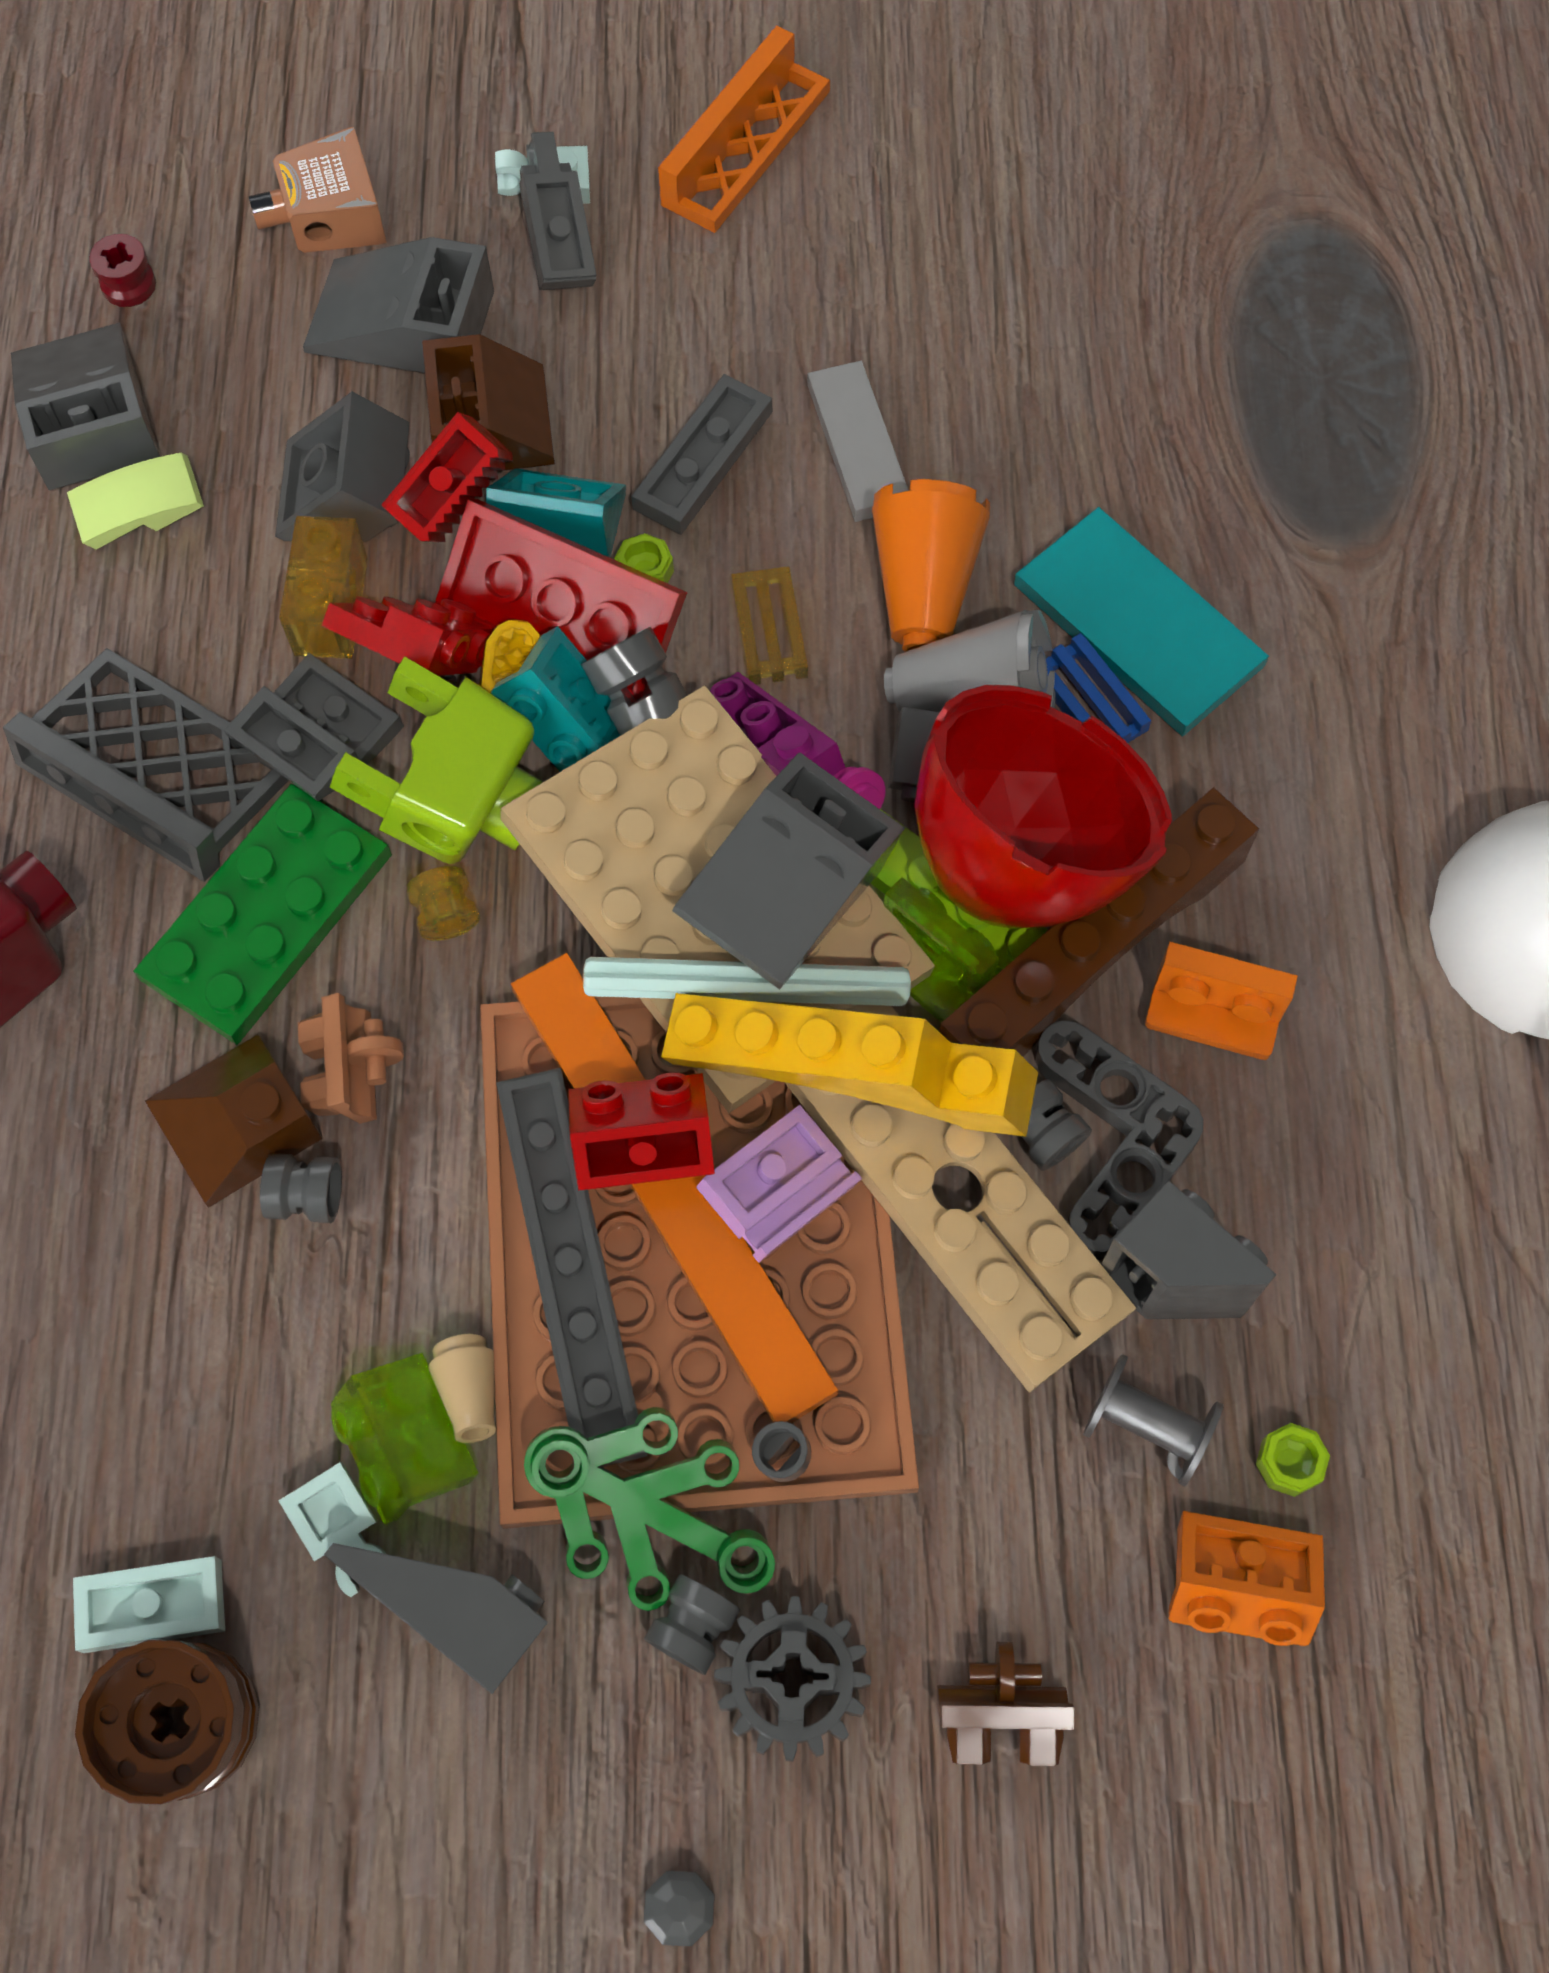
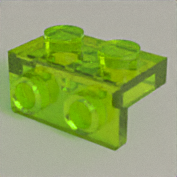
M901 877L885 893L884 907L897 918L935 965L931 975L911 989L910 996L942 1022L995 976L999 957L995 955L994 947L982 933L971 927L964 929L948 916L942 901L930 890L923 887L917 890Z
M423 1353L351 1375L331 1402V1420L335 1434L343 1444L348 1445L359 1469L361 1492L367 1503L376 1507L384 1524L398 1520L414 1504L470 1484L479 1474L465 1443L455 1440L453 1425L431 1377L428 1363Z

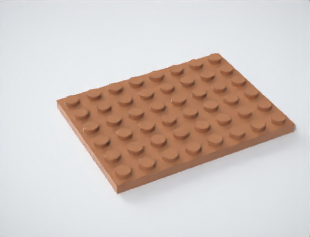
M594 996L646 1080L665 1073L698 1074L693 1067L672 1065L661 1057L667 1033L640 998ZM519 1001L481 1004L500 1525L503 1529L562 1524L556 1500L538 1493L528 1482L524 1470L526 1449L538 1433L550 1427L569 1426L496 1082L559 1067ZM563 1075L564 1084H565L566 1093H567L568 1102H569V1089H571V1087H570V1085L568 1084L567 1080L565 1079V1077H564V1075ZM704 1082L714 1169L798 1105H801L806 1111L784 1082H774L730 1113H728ZM842 1156L840 1160L851 1173H854L855 1171ZM862 1180L760 1262L761 1267L838 1389L836 1397L791 1423L806 1435L811 1445L812 1454L805 1473L788 1482H778L768 1478L755 1465L752 1456L754 1439L762 1428L773 1423L631 1186L621 1185L588 1189L638 1415L648 1408L660 1407L672 1414L678 1428L677 1442L667 1453L662 1455L647 1453L646 1457L603 1468L622 1478H626L694 1457L700 1446L705 1442L721 1439L731 1444L739 1460V1472L734 1481L724 1487L703 1485L662 1499L691 1513L918 1493V1473L890 1216ZM748 1244V1246L750 1247V1249L752 1250V1252H753V1254H754L755 1251H754V1250L751 1248V1246ZM652 1421L644 1428L643 1436L649 1441H660L667 1436L669 1426L663 1421ZM794 1439L788 1450L771 1466L778 1471L799 1448L800 1444ZM556 1450L547 1457L546 1463L552 1470L563 1471L572 1464L573 1457L565 1450ZM714 1453L708 1457L704 1468L710 1473H721L728 1467L730 1458L723 1453ZM584 1493L590 1521L614 1519L609 1505Z

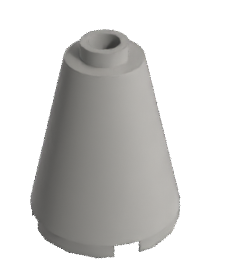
M1023 610L897 654L893 661V667L886 668L884 673V689L887 701L890 704L896 703L899 712L902 707L940 712L947 701L964 690L983 685H1011L1052 695L1050 706L1055 708V670L1050 671L1048 675L1044 653L1052 651L1046 620L1040 610Z

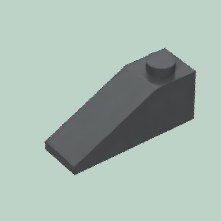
M333 1543L324 1554L491 1694L494 1693L548 1623L536 1613L545 1601L514 1575H511L505 1584L502 1585L492 1576Z

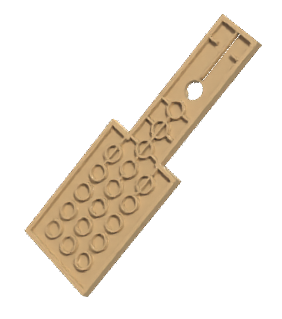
M704 685L679 700L678 709L669 718H649L501 807V821L607 957L741 962L672 910L776 775L761 758L762 754ZM870 885L802 963L904 967L910 973L911 989L928 978L935 967L934 963ZM640 998L667 1033L674 999ZM767 1002L899 1016L892 1006ZM694 1068L698 1074L703 1073L704 1082L728 1113L776 1082L775 1080ZM785 1083L843 1155L851 1168L861 1176L862 1182L1029 1393L1136 1309L1122 1289L995 1133L967 1130L959 1125L900 1108L811 1087ZM948 1166H960L968 1169L980 1182L982 1189L980 1204L969 1212L961 1209H945L939 1204L933 1193L934 1175L942 1168ZM979 1215H981L984 1218V1220L988 1223V1225L992 1228V1230L996 1233V1235L1000 1238V1240L1004 1243V1245L1008 1248V1250L1012 1253V1255L1016 1258V1260L1020 1263L1024 1270L1029 1274V1276L1033 1279V1281L1037 1284V1286L1041 1289V1291L1045 1294V1296L1049 1299V1301L1053 1304V1306L1057 1309V1311L1061 1314V1316L1065 1319V1321L1069 1324V1326L1073 1329V1331L1077 1334L1078 1337L1075 1336V1334L1071 1331V1329L1067 1326L1063 1319L1058 1315V1313L1054 1310V1308L1050 1305V1303L1046 1300V1298L1042 1295V1293L1038 1290V1288L1034 1285V1283L1030 1280V1278L1026 1275V1273L1022 1270V1268L1018 1265V1263L1014 1260V1258L1010 1255V1253L1006 1250V1248L1002 1245V1243L998 1240V1238L994 1235V1233L990 1230L984 1221L980 1222L977 1217Z

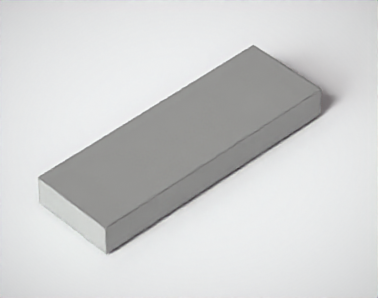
M862 360L810 372L807 374V386L854 521L858 522L873 518L874 494L883 486L893 484V494L909 490Z

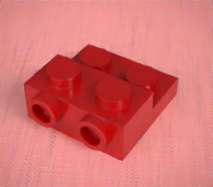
M357 596L354 603H329L321 625L399 664L405 656L437 676L477 673L478 668L482 667L486 641L493 631L492 628L474 620L477 613L474 609L449 599H442L441 605L418 598L414 605H410L391 597H383L382 602L379 603Z

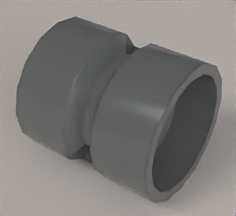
M651 626L581 664L596 693L608 695L611 699L606 711L620 736L649 718H669L678 709L679 700L688 696L677 674L664 671L662 665L667 656ZM645 677L651 692L635 700L627 686Z

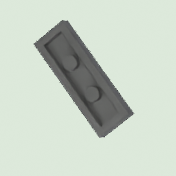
M723 374L632 494L633 510L682 535L773 412L772 398Z

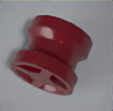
M112 234L96 242L90 251L89 261L94 275L99 279V285L104 297L111 304L119 307L140 305L148 300L155 291L156 279L153 270L147 263L148 259L145 250L137 238L128 234Z

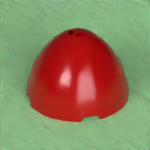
M983 685L964 690L945 703L935 719L923 750L916 790L915 812L924 855L939 888L949 900L972 917L993 926L1005 928L1049 927L1077 920L1097 912L1126 893L1159 863L1167 851V848L1164 847L1166 831L1172 822V813L1163 788L1148 764L1123 738L1094 716H1090L1087 720L1081 722L1051 707L1052 695L1011 685Z

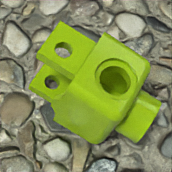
M404 656L394 673L387 693L427 716L411 741L412 763L406 777L400 784L345 752L335 769L330 788L382 817L383 821L379 831L444 863L455 864L460 862L465 857L479 831L515 851L519 843L501 821V807L543 783L540 779L517 767L534 737L532 722L469 678L465 677L458 688Z

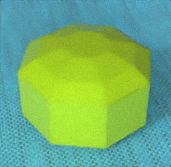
M645 533L623 540L614 557V560L666 583L669 582L674 572L673 558L666 542Z
M1289 1423L1267 1434L1262 1439L1256 1466L1270 1489L1296 1497L1324 1481L1330 1454L1316 1431Z

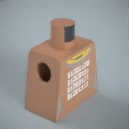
M354 127L343 129L276 155L273 164L280 189L248 196L258 230L290 222L297 248L304 253L387 243L378 204Z

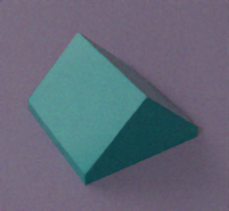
M513 469L487 487L486 503L611 558L626 496L625 484Z

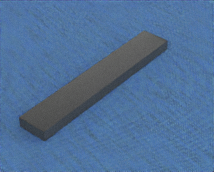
M561 1068L496 1082L568 1426L589 1438L635 1424L639 1415L589 1191H578L570 1140L569 1102ZM643 1450L601 1465V1467L646 1457L647 1453Z

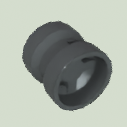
M1050 1079L1036 1084L1027 1136H1019L1029 1145V1156L1041 1171L1052 1168L1068 1157L1092 1132L1090 1126L1079 1114L1069 1113L1062 1104L1063 1094Z
M269 1154L264 1164L260 1184V1207L263 1217L266 1219L286 1220L292 1214H300L303 1211L311 1222H334L338 1213L342 1192V1167L338 1157L317 1156L307 1165L304 1161H297L292 1154Z
M679 1574L669 1592L671 1605L668 1609L669 1614L667 1617L654 1619L644 1640L683 1665L706 1675L716 1657L713 1644L711 1643L714 1639L718 1638L721 1632L731 1629L740 1609L713 1590Z

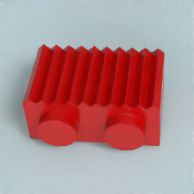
M457 412L381 505L420 541L446 542L445 534L453 533L452 525L460 524V516H463L467 501L483 497L482 489H487L490 486V480L498 479L497 471L505 470V462L513 461L512 452L472 416Z

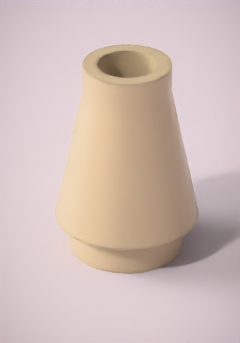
M461 1334L440 1341L432 1350L434 1359L430 1362L428 1369L453 1425L455 1440L461 1443H474L485 1440L496 1432L494 1421L495 1380L493 1350L487 1348L484 1337L476 1334Z

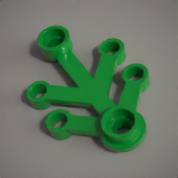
M660 1407L648 1408L639 1414L635 1424L586 1438L578 1430L566 1426H555L541 1431L531 1440L524 1456L525 1475L530 1485L538 1493L556 1500L568 1541L565 1548L566 1563L570 1572L581 1579L595 1578L606 1569L609 1561L605 1539L599 1533L592 1530L584 1493L611 1507L629 1569L627 1577L628 1595L633 1605L641 1610L652 1611L660 1608L668 1600L670 1592L667 1572L661 1565L656 1563L646 1525L717 1561L721 1579L727 1587L735 1592L753 1593L765 1587L771 1580L775 1570V1559L768 1541L760 1533L749 1529H741L730 1534L662 1499L703 1485L724 1487L733 1482L738 1475L740 1465L734 1448L728 1442L721 1439L709 1440L700 1446L694 1457L622 1478L601 1467V1465L643 1450L651 1455H662L674 1447L678 1439V1428L674 1417L669 1411ZM652 1421H663L669 1426L667 1436L660 1441H649L643 1436L644 1428ZM556 1450H565L573 1457L572 1464L563 1471L552 1470L546 1463L547 1457ZM714 1453H723L730 1458L728 1467L721 1473H710L704 1468L706 1460ZM586 1544L594 1545L600 1551L598 1559L591 1564H581L576 1561L574 1553L580 1546ZM743 1546L753 1548L756 1551V1556L750 1564L738 1566L731 1561L732 1554L736 1549ZM653 1576L661 1581L660 1589L655 1594L649 1596L638 1593L635 1589L638 1581L644 1577Z

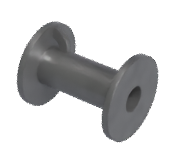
M1121 1354L1097 1401L1083 1435L1090 1438L1100 1417L1168 1450V1468L1173 1476L1178 1479V1483L1186 1486L1205 1453L1224 1405L1216 1401L1203 1422L1119 1380L1128 1359L1127 1356ZM1179 1457L1185 1459L1182 1469L1178 1464Z

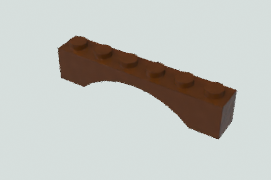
M1213 787L1169 825L1165 837L1164 847L1167 848L1165 855L1141 880L1126 893L1097 912L1077 920L1053 925L942 1021L939 1032L951 1043L1014 1049L1024 1057L1040 1039L1043 1031L1055 1023L1124 954L1169 918L1203 899L1242 865L1249 854L1259 828Z

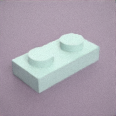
M215 1556L73 1578L75 1651L89 1653L134 1646L147 1640L166 1641L225 1631L221 1559Z

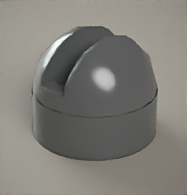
M783 1421L770 1423L762 1428L754 1439L752 1446L754 1463L763 1474L774 1481L788 1482L798 1478L805 1473L811 1461L812 1451L808 1438L798 1427L791 1423ZM795 1439L800 1444L799 1448L776 1471L771 1465L781 1458Z

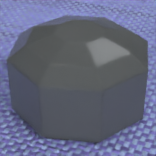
M666 1871L645 1892L644 1923L662 1945L693 1946L714 1924L715 1894L696 1872Z

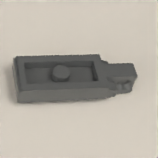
M554 132L531 133L530 143L526 145L528 165L521 166V180L519 184L539 290L591 287L596 281L597 274L577 171H572L570 163H559Z

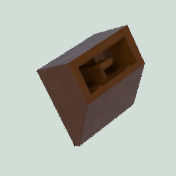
M481 334L422 341L432 442L455 414L459 412L470 417L472 416L512 452L513 461L505 462V470L555 464L543 364Z

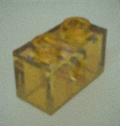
M296 516L279 620L294 656H307L308 653H311L315 657L353 659L355 642L321 626L329 603H354L357 596L362 597L368 557L356 520L353 518Z

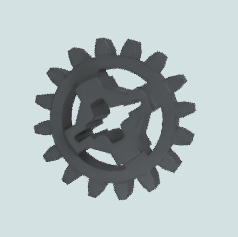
M792 1596L788 1605V1613L780 1615L777 1614L775 1607L769 1600L762 1602L764 1621L756 1625L752 1620L742 1615L737 1622L742 1634L745 1636L741 1643L732 1640H723L721 1643V1650L733 1659L732 1667L714 1670L715 1681L732 1686V1692L718 1701L720 1710L733 1711L738 1709L742 1716L737 1720L732 1731L738 1738L747 1734L752 1729L757 1731L759 1737L756 1751L761 1755H764L770 1749L773 1741L783 1743L786 1761L793 1762L797 1753V1744L807 1742L816 1758L824 1754L822 1740L824 1734L830 1732L842 1742L848 1738L849 1733L844 1723L840 1720L844 1713L856 1717H862L865 1707L851 1696L853 1690L870 1687L871 1676L862 1672H854L853 1664L866 1656V1648L864 1645L846 1647L843 1640L847 1637L852 1624L846 1619L836 1624L833 1628L827 1625L825 1621L827 1619L828 1605L823 1602L815 1608L812 1616L802 1614L799 1596ZM781 1631V1645L765 1661L752 1660V1662H747L752 1651L763 1639ZM807 1632L819 1637L829 1646L839 1665L821 1663L806 1646ZM794 1659L800 1661L802 1673L813 1675V1679L826 1680H813V1684H803L799 1690V1697L789 1698L785 1697L783 1684L772 1682L771 1678L759 1677H772L773 1673L784 1672L786 1660ZM745 1691L765 1693L779 1709L778 1726L767 1722L753 1709ZM839 1695L834 1706L826 1716L818 1722L804 1727V1710L819 1696Z

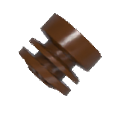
M147 1640L118 1651L94 1673L79 1701L75 1737L83 1766L102 1790L128 1803L161 1805L189 1799L219 1788L242 1767L256 1739L259 1704L250 1676L232 1655L207 1643ZM188 1706L189 1708L185 1712L183 1719L190 1726L187 1733L169 1734L168 1731L174 1722L171 1716L167 1714L169 1708Z

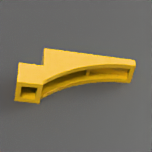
M679 993L675 994L661 1055L663 1059L672 1065L723 1071L811 1087L900 1108L959 1125L967 1130L1024 1137L1027 1136L1038 1071L1017 1050L951 1043L923 1018Z

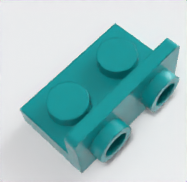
M557 626L540 636L519 671L497 682L491 694L532 722L534 727L532 741L561 772L620 735L606 711L611 699L608 695L596 693L581 666L587 660Z

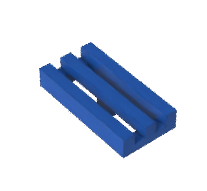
M1080 633L1071 639V644L1067 647L1060 644L1052 649L1051 656L1046 658L1048 675L1050 671L1061 668L1081 693L1084 701L1092 711L1096 712L1105 725L1127 743L1149 731L1151 719L1083 634ZM1074 659H1077L1082 667L1090 675L1093 681L1097 684V686L1101 689L1104 695L1108 698V700L1112 703V705L1115 707V709L1119 712V714L1123 717V719L1129 726H1126V724L1122 721L1119 715L1115 712V710L1111 707V705L1107 702L1104 696L1100 693V691L1096 688V686L1092 683V681L1088 678V676L1085 674V672L1081 669V667L1077 664V662ZM1055 672L1054 690L1056 705L1062 712L1084 722L1090 715Z

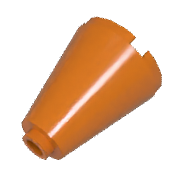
M917 479L910 480L909 491L893 494V484L883 486L874 494L872 515L891 638L895 642L902 644V650L905 652L953 635L990 519L989 500L986 498L982 504L976 502L977 490L969 486L943 480Z

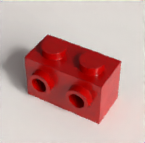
M665 1073L649 1080L624 1083L597 1081L586 1087L569 1089V1130L578 1191L715 1174L703 1073L691 1075Z

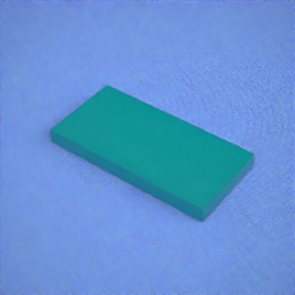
M1100 507L1096 508L1015 575L1014 585L1072 638L1080 633L1083 634L1116 677L1182 737L1263 669L1269 658L1267 653Z

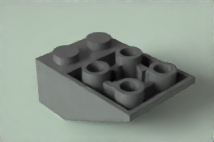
M429 237L334 259L303 345L304 353L425 373L423 340L476 335L482 332L494 294L486 246Z
M120 322L11 352L14 400L27 451L48 490L99 477L132 464L160 457Z
M799 752L763 790L678 900L672 911L780 990L877 877L905 827Z

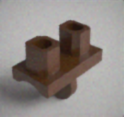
M996 1642L995 1663H968L969 1685L995 1686L937 1685V1709L941 1727L946 1728L953 1763L983 1765L991 1762V1729H1018L1017 1755L1020 1763L1032 1766H1056L1059 1764L1064 1730H1074V1706L1068 1702L1066 1687H1031L1041 1686L1042 1684L1041 1664L1015 1663L1012 1642Z

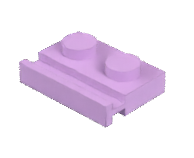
M798 1105L714 1169L715 1174L706 1175L696 1188L738 1239L743 1237L755 1251L752 1256L760 1263L850 1191L862 1178L856 1171L854 1173L849 1171L840 1160L843 1155L802 1106Z

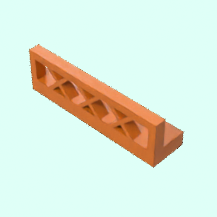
M776 25L660 164L658 173L662 207L716 233L830 92L829 79L794 63V33ZM788 82L808 90L807 94L801 98L782 101L780 97V91ZM778 118L780 127L776 132L752 135L751 127L755 122ZM749 153L751 162L746 168L723 171L722 162L726 157ZM720 189L722 198L712 210L692 201L698 192Z

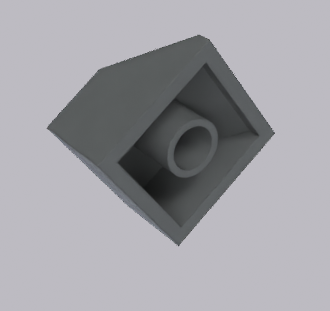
M351 391L289 438L286 443L275 537L283 541L367 542L388 527L394 526L398 521L381 504L404 478L405 469L410 458V451L407 448L410 422Z

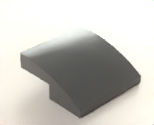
M308 653L274 693L263 686L226 727L224 732L229 738L312 798L319 801L335 791L330 788L335 769L345 752L368 764L392 741L404 727V724L399 715L311 653Z

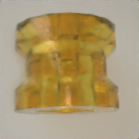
M456 866L432 868L420 873L407 884L406 893L412 906L417 907L420 913L417 917L416 925L423 939L442 941L455 938L470 931L479 923L480 913L474 901L468 899L466 894L470 883L464 869Z

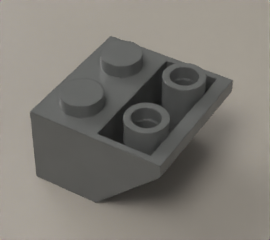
M1170 1181L1155 1194L1114 1238L1101 1264L1134 1304L1136 1310L1146 1319L1241 1318L1277 1274L1266 1266L1268 1259L1257 1245L1241 1235L1233 1237L1214 1220V1212L1203 1198L1188 1189L1180 1191Z

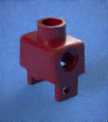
M29 851L23 852L0 870V1028L61 976L62 962L45 934L77 909L75 903L59 881Z

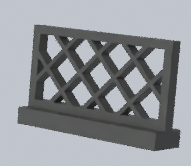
M108 648L98 655L32 718L19 712L3 727L15 764L203 882L220 867L218 853L289 781L229 738L224 730L230 722ZM111 672L129 683V693L94 696V688ZM166 705L175 711V722L141 725L139 708ZM131 709L132 727L97 731L96 713ZM87 714L88 732L62 735L52 729L63 717ZM213 734L223 740L224 750L188 755L187 736ZM178 738L180 756L144 760L143 742ZM134 743L136 761L108 764L100 759L99 747ZM259 762L271 769L261 781L235 784L233 765ZM226 766L228 785L199 789L191 788L190 771ZM182 772V791L157 794L147 788L146 776ZM230 801L231 812L214 829L194 816L193 805Z

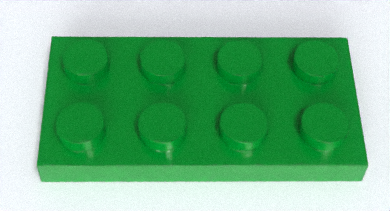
M290 784L133 972L141 982L235 1045H238L392 856L389 846L325 804L315 800L295 785Z

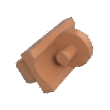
M340 993L321 997L322 1013L298 1022V1043L303 1054L314 1060L324 1058L325 1062L324 1073L304 1077L300 1083L301 1105L304 1109L318 1116L342 1114L359 1124L377 1120L375 1085L386 1083L387 1066L397 1064L403 1060V1043L400 1039L384 1036L382 1020L371 1019V1012L366 1009L347 1005L345 1003V996Z

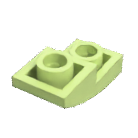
M182 452L120 468L67 492L83 544L96 550L142 525L158 531L204 507L189 458Z

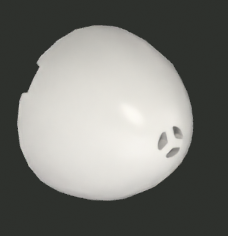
M1541 801L1496 818L1474 834L1458 849L1443 868L1438 878L1439 882L1435 893L1429 928L1436 957L1451 986L1474 1011L1508 1033L1513 1034L1520 1031L1549 1040V801Z

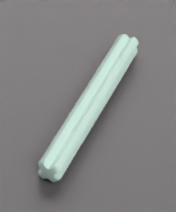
M589 957L585 961L583 970L585 994L597 997L675 999V994L679 993L757 1002L903 1006L907 1003L911 992L910 973L904 967L801 964L780 990L743 962Z

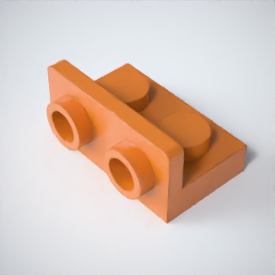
M1170 941L1157 972L1145 1019V1026L1150 1030L1260 1060H1267L1273 1052L1279 1022L1293 999L1298 975Z
M1183 1511L1177 1528L1176 1586L1169 1604V1621L1189 1625L1198 1631L1206 1633L1228 1632L1261 1638L1270 1644L1278 1646L1293 1644L1300 1646L1309 1645L1325 1609L1323 1535Z

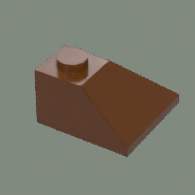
M258 1034L145 1100L208 1208L262 1176L264 1164L269 1154L285 1153L295 1156L322 1140L316 1127Z

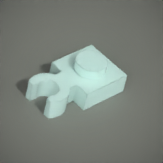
M339 1462L278 1500L314 1561L324 1556L333 1543L386 1554L379 1546L366 1543L360 1533L376 1523L377 1520L343 1462ZM336 1565L335 1575L340 1589L350 1597L360 1591L357 1583Z

